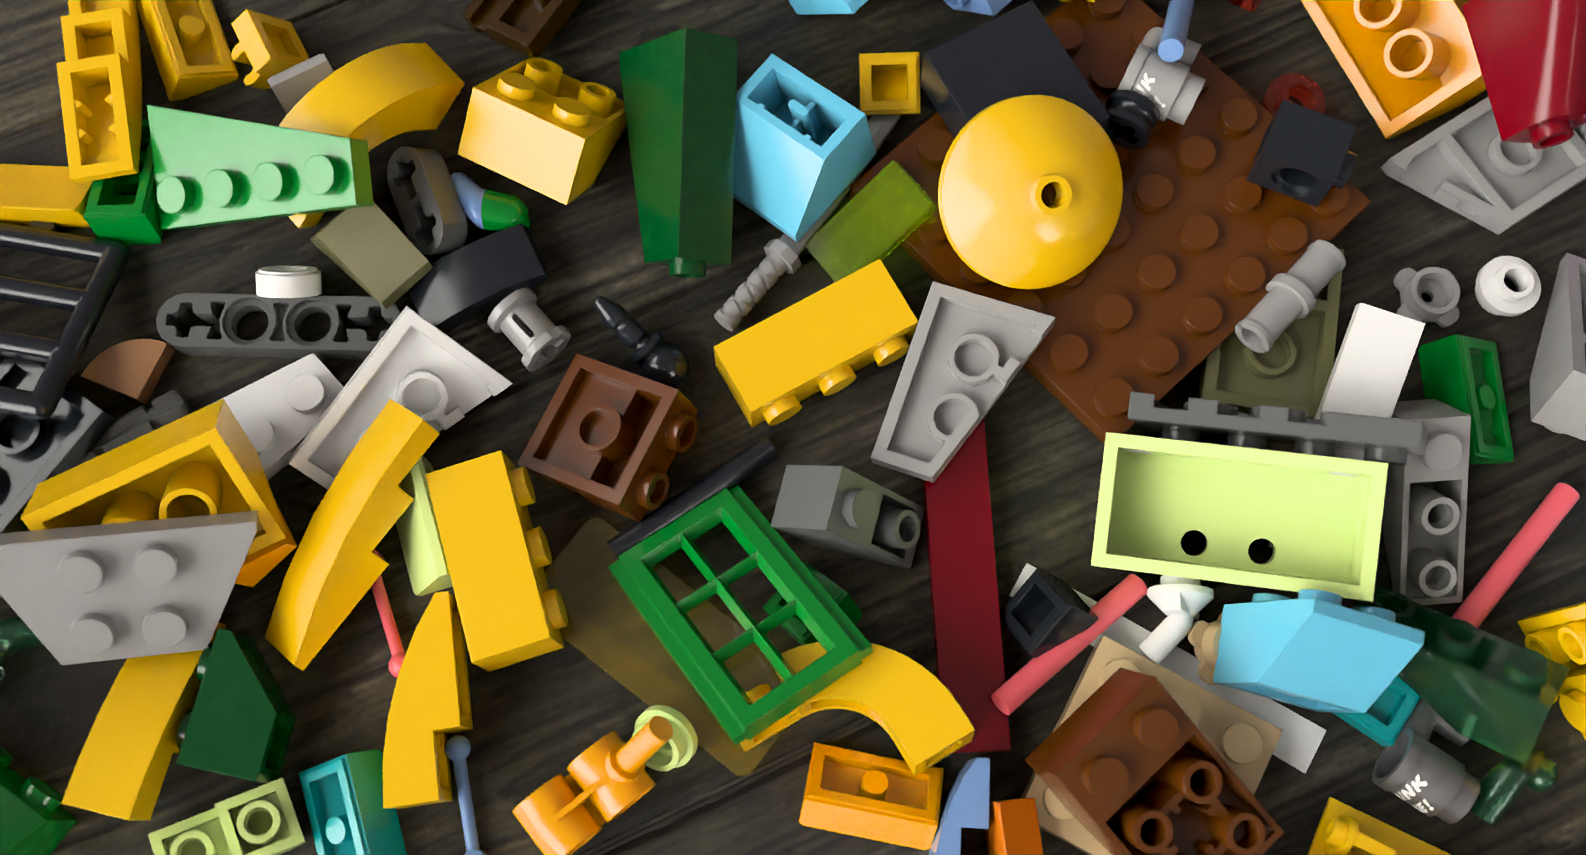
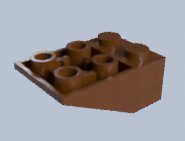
M1120 667L1025 759L1064 807L1111 855H1263L1284 833L1158 679L1153 676Z

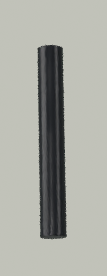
M763 436L663 503L659 508L645 515L640 523L635 522L606 542L607 546L618 561V556L725 488L730 490L779 457L777 450L766 436Z

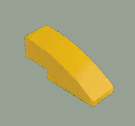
M449 591L434 593L414 631L398 673L388 714L383 755V808L401 809L453 801L449 758L444 751L447 734L473 730L464 630L456 597Z
M217 624L210 643H214L218 628L225 630V624ZM203 650L127 658L95 719L61 804L125 820H151L172 754L180 752V748L176 744L180 721L186 711L194 707L201 682L197 677V669Z

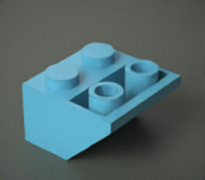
M771 54L736 92L733 197L798 242L876 155V150L865 113L774 54Z
M1302 589L1298 591L1297 599L1277 594L1255 593L1251 603L1224 604L1222 628L1213 683L1316 712L1366 713L1423 646L1425 631L1396 623V613L1387 609L1369 606H1355L1350 609L1341 606L1342 596L1328 591Z

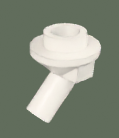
M1163 575L1160 577V585L1147 589L1148 598L1167 616L1139 645L1140 649L1155 663L1159 664L1179 644L1191 629L1193 620H1199V612L1214 599L1213 589L1201 586L1200 579Z

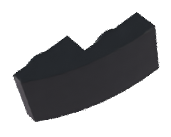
M519 224L476 240L432 263L433 268L408 291L418 314L447 334L489 304L496 307L509 294L524 287L533 290L549 279L551 275L528 227Z

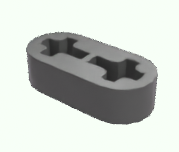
M401 146L396 149L389 160L387 180L408 239L423 255L446 256L463 247L467 237V220L445 161L440 153L434 149Z

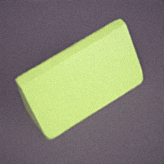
M423 455L398 485L414 500L396 521L409 578L416 596H423L453 587L426 474L433 472L434 469Z

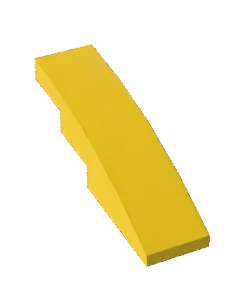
M68 0L70 15L61 16L66 61L56 64L70 180L77 184L136 174L139 171L142 133V69L136 0Z
M392 399L388 401L350 452L314 512L284 577L264 637L289 662L304 671L389 565L375 554L373 550L414 500L398 485L440 434L424 419Z

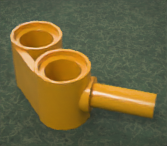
M654 716L627 743L623 742L616 731L608 733L570 763L567 767L570 773L564 778L562 774H559L550 779L512 811L543 855H572L602 829V825L617 818L656 785L646 772L645 763L673 736L671 723L662 716Z

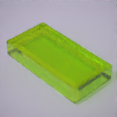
M892 160L807 242L805 247L836 282L878 259L882 261L938 207L899 162Z

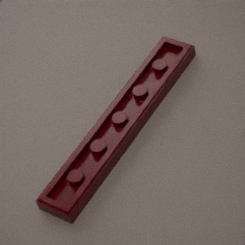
M983 418L935 482L923 480L936 678L949 690L975 729L972 742L952 754L1011 750L1008 715L1002 713L991 699V694L1005 683Z

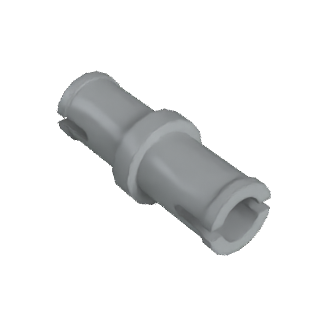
M1319 239L1312 242L1307 251L1287 273H1280L1274 276L1266 285L1268 293L1242 321L1237 323L1235 333L1239 340L1255 352L1261 354L1266 351L1268 352L1272 348L1273 343L1295 319H1303L1313 310L1316 305L1315 297L1345 267L1346 260L1341 251L1325 240Z

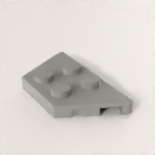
M1489 97L1391 157L1381 169L1387 176L1500 235L1586 179V123L1573 129L1574 136L1571 139L1550 148L1535 149L1532 143L1503 142Z
M258 511L1 533L0 595L61 665L204 650L208 648L257 532L259 522Z

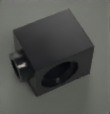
M1283 99L1264 132L1246 181L1317 207L1331 187L1341 190L1352 172L1357 154L1348 151L1357 126Z

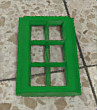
M739 485L730 490L725 488L618 556V561L608 566L612 576L735 746L746 738L749 741L862 664V659L873 652L872 645L779 533L771 527L769 521ZM723 523L748 553L749 557L719 575L693 541ZM680 549H683L708 583L678 602L652 567ZM757 567L761 569L788 603L758 624L728 587ZM715 594H718L746 632L715 652L687 615V612ZM795 614L798 615L827 651L826 654L795 673L766 635ZM753 642L756 643L784 679L783 683L752 702L723 663Z

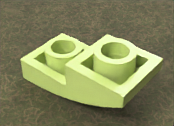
M283 777L214 804L215 808L148 834L154 855H280L306 843Z

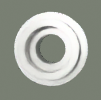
M1500 256L1492 259L1481 268L1476 278V298L1486 311L1494 315L1508 317L1521 315L1537 303L1541 294L1540 279L1534 268L1526 261L1514 256ZM1504 277L1514 284L1517 292L1510 290L1505 285Z

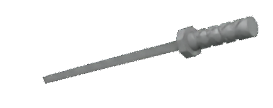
M873 115L868 121L876 152L902 115ZM867 165L798 242L784 233L779 240L777 238L771 239L763 248L766 257L759 264V267H756L747 277L748 280L744 281L735 291V294L730 296L723 304L724 307L714 314V318L722 327L732 332L743 320V317L747 316L752 310L755 303H758L767 293L766 290L775 284L779 276H782L784 272L787 274L795 273L802 265L799 254L850 190V186L856 182Z

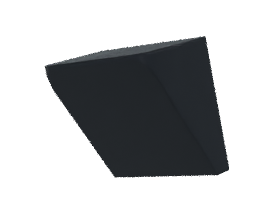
M1039 566L1000 611V619L1026 651L1035 658L1090 628L1099 619L1067 582Z

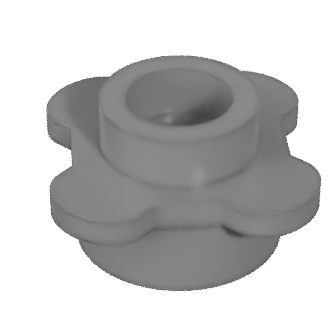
M1428 267L1417 273L1412 268H1404L1396 274L1394 286L1400 291L1401 306L1397 309L1398 315L1420 322H1435L1441 327H1449L1458 320L1460 312L1456 305L1460 298V287L1450 271L1444 268ZM1422 293L1428 294L1431 302H1425L1422 299Z

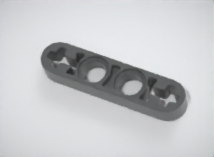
M183 293L166 300L160 307L156 317V326L163 340L180 353L190 356L303 358L314 353L319 359L365 360L387 330L381 331L379 341H373L364 330L347 329L345 315L348 314L349 320L355 327L375 326L378 316H383L391 326L401 312L395 304H392L386 310L373 297L362 296L268 298L256 294ZM260 311L266 313L269 324L264 334L255 340H241L237 332L239 321L250 312ZM320 312L331 317L330 331L323 339L315 342L303 341L301 339L299 329L307 316ZM195 313L205 323L220 324L221 335L211 326L191 327L189 337L177 328L179 323L189 322L191 314Z

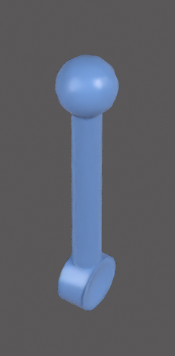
M454 735L447 740L444 751L446 756L453 761L466 846V853L464 855H487L479 848L466 758L471 751V745L466 737Z

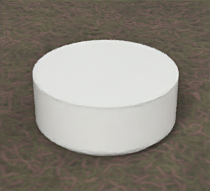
M301 265L268 266L259 268L255 272L256 295L261 297L302 298L322 294L321 271L317 267Z

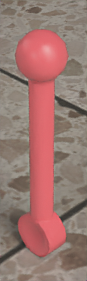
M373 550L375 554H377L380 558H382L385 561L382 554H380L376 550ZM380 575L371 588L392 655L389 661V671L391 675L398 678V673L406 653L404 652L383 578Z

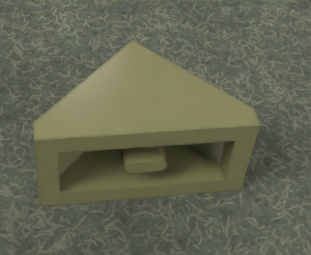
M373 201L374 206L342 210L310 239L315 246L387 310L433 267Z

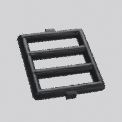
M30 221L28 226L0 222V247L97 263L85 288L0 274V300L73 312L59 339L0 329V355L47 363L33 391L0 386V413L46 419L55 412L130 260L131 252L128 246L122 242L60 232L56 223Z

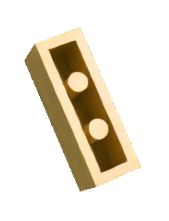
M878 259L714 346L715 364L751 428L765 420L769 426H773L795 415L802 408L800 401L819 391H822L824 396H829L844 389L857 378L854 372L876 361L878 366L882 367L905 355L909 350V342L913 339L918 320L884 264Z
M500 450L427 473V483L471 662L490 672L564 648L560 628L568 626L567 612L559 590L557 588L549 590L543 566L552 564V557L542 528L540 526L532 527L527 506L536 503V497L526 468L524 466L517 468Z

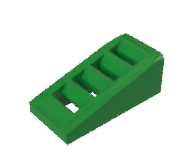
M142 119L140 146H148L147 151H140L139 169L143 170L138 171L136 174L92 182L83 218L100 239L122 242L126 245L159 244L162 241L164 229L160 228L148 119ZM121 192H137V194L121 195Z

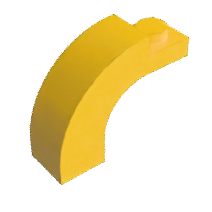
M403 43L386 46L354 59L323 79L292 108L279 126L367 140L368 152H370L382 142L396 135L411 131L436 130L465 83L427 43ZM324 212L288 217L298 228L317 226Z
M819 642L788 650L781 655L797 673L826 654L827 651ZM870 643L873 652L862 659V664L749 741L746 738L740 744L746 752L812 713L827 709L851 710L871 718L889 734L912 773L916 776L972 742L975 729L949 690L932 673L899 652ZM775 669V672H776L777 676L779 677L780 681L783 683V682H784V679L780 676V674H779V673L777 672V670ZM762 684L746 692V694L754 702L772 689L769 684Z

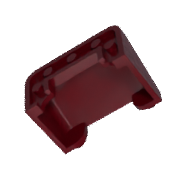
M1470 0L1462 5L1501 140L1503 142L1532 143L1535 149H1545L1571 139L1574 136L1573 129L1586 123V0Z

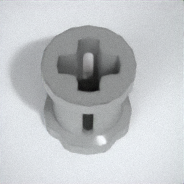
M524 287L504 298L489 315L487 324L494 333H504L523 355L521 362L528 371H536L549 364L565 349L571 334L565 326H555L536 305V294L530 288ZM525 324L532 330L534 335L525 327Z

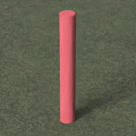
M1557 483L1448 620L1446 627L1452 634L1463 640L1471 638L1580 499L1579 493L1573 487L1565 483Z
M1129 574L1090 608L1099 618L1090 628L1039 657H1034L991 694V699L996 707L1005 715H1010L1147 594L1148 588L1143 580L1135 574Z

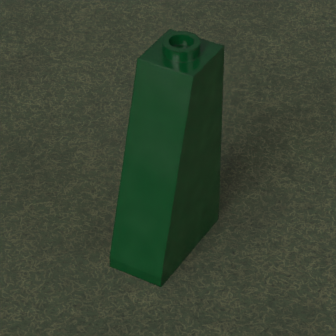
M686 27L620 52L619 67L644 263L669 266V276L705 278L706 268L731 264L738 39Z

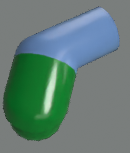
M455 172L450 175L465 216L476 226L490 231H501L523 224L529 229L528 207L520 198L512 194L482 189L462 172Z

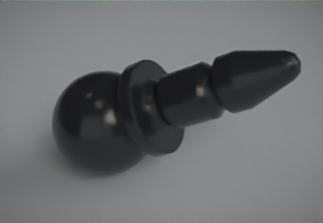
M603 296L595 297L593 303L603 323L609 329H613L615 335L628 348L634 349L628 361L631 364H640L643 377L673 388H678L686 381L690 372V360L681 346L673 342L663 341V333L659 329L647 335L646 329L633 317H629L627 311L621 305Z

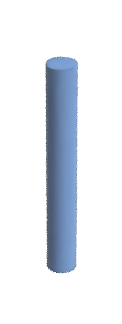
M1170 0L1158 47V54L1163 61L1176 62L1182 57L1195 0Z

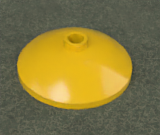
M1046 95L1011 97L988 106L974 116L961 129L952 142L942 165L938 186L940 218L943 229L954 251L969 268L980 276L994 283L1016 289L1051 287L1073 278L1086 269L1100 255L1109 242L1118 222L1123 197V180L1119 158L1102 126L1077 105L1064 99ZM1051 183L1055 188L1056 197L1051 205L1046 206L1042 201L1041 194L1045 185Z

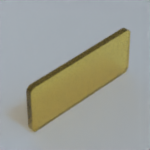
M601 518L589 519L545 571L549 590L554 588L559 590L566 608L568 626L560 628L562 638L649 707L653 705H666L682 713L692 724L697 735L698 745L735 775L740 777L750 775L785 729L746 752L740 743L735 746L612 576L608 566L615 563L617 559L606 542L620 532ZM660 563L652 567L678 602L694 592L691 587ZM707 600L687 612V615L715 652L746 632L745 629ZM755 642L723 662L745 692L762 684H769L770 688L774 689L782 683L773 665Z

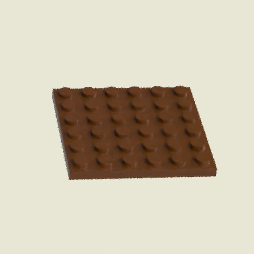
M1073 0L1062 4L1045 19L1105 110V104L1110 93L1118 89L1146 33L1154 27L1163 28L1165 20L1142 0H1095L1094 3L1086 0ZM1198 51L1189 72L1206 79L1184 125L1167 118L1164 122L1159 120L1155 128L1150 129L1151 137L1147 145L1140 149H1128L1112 143L1119 158L1123 180V197L1118 222L1109 242L1100 255L1086 269L1063 283L1041 289H1016L1003 286L977 274L954 251L943 229L940 218L938 186L944 159L955 138L938 112L850 186V198L938 283L1056 317L1054 327L1024 364V367L1104 445L1106 432L1127 434L1138 424L1128 419L1130 392L1155 394L1154 399L1161 402L1202 364L1216 348L1235 333L1237 323L1242 321L1268 293L1266 285L1276 274L1287 273L1307 251L1312 242L1319 239L1329 243L1332 242L1371 203L1349 181L1345 183L1341 190L1331 187L1317 207L1246 181L1264 132L1273 115L1200 51ZM1051 183L1045 185L1041 194L1042 201L1046 206L1051 205L1056 197L1055 188Z

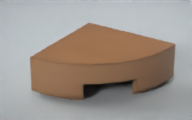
M154 339L124 341L111 346L95 357L85 368L81 377L93 384L146 405L175 349L168 343Z

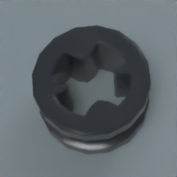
M1116 90L1110 93L1105 104L1106 111L1110 116L1105 132L1111 142L1128 149L1145 147L1151 137L1150 129L1155 128L1160 119V110L1154 102L1137 92Z

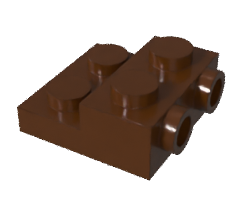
M576 353L517 464L521 467L524 466L530 474L577 492L593 504L640 523L647 509L655 510L664 502L669 490V477L666 472L677 452L685 453L695 442L698 433V421L695 416L698 410L679 389Z

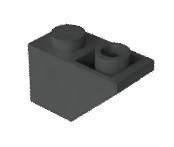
M786 465L771 527L816 547L898 568L911 569L925 508L843 466Z

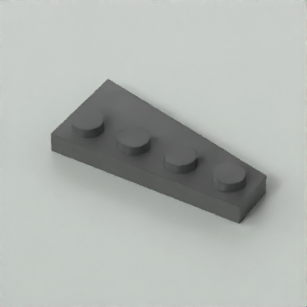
M1130 392L1128 419L1156 433H1162L1163 439L1201 443V437L1227 439V446L1267 450L1268 442L1293 444V453L1335 457L1336 448L1364 450L1363 461L1388 463V465H1407L1408 454L1425 456L1427 428L1423 421L1337 412H1322L1320 419H1309L1305 411L1268 405L1251 407V414L1238 413V407L1221 404L1218 403V400L1189 398L1188 402H1184V409L1169 408L1154 399L1155 394Z

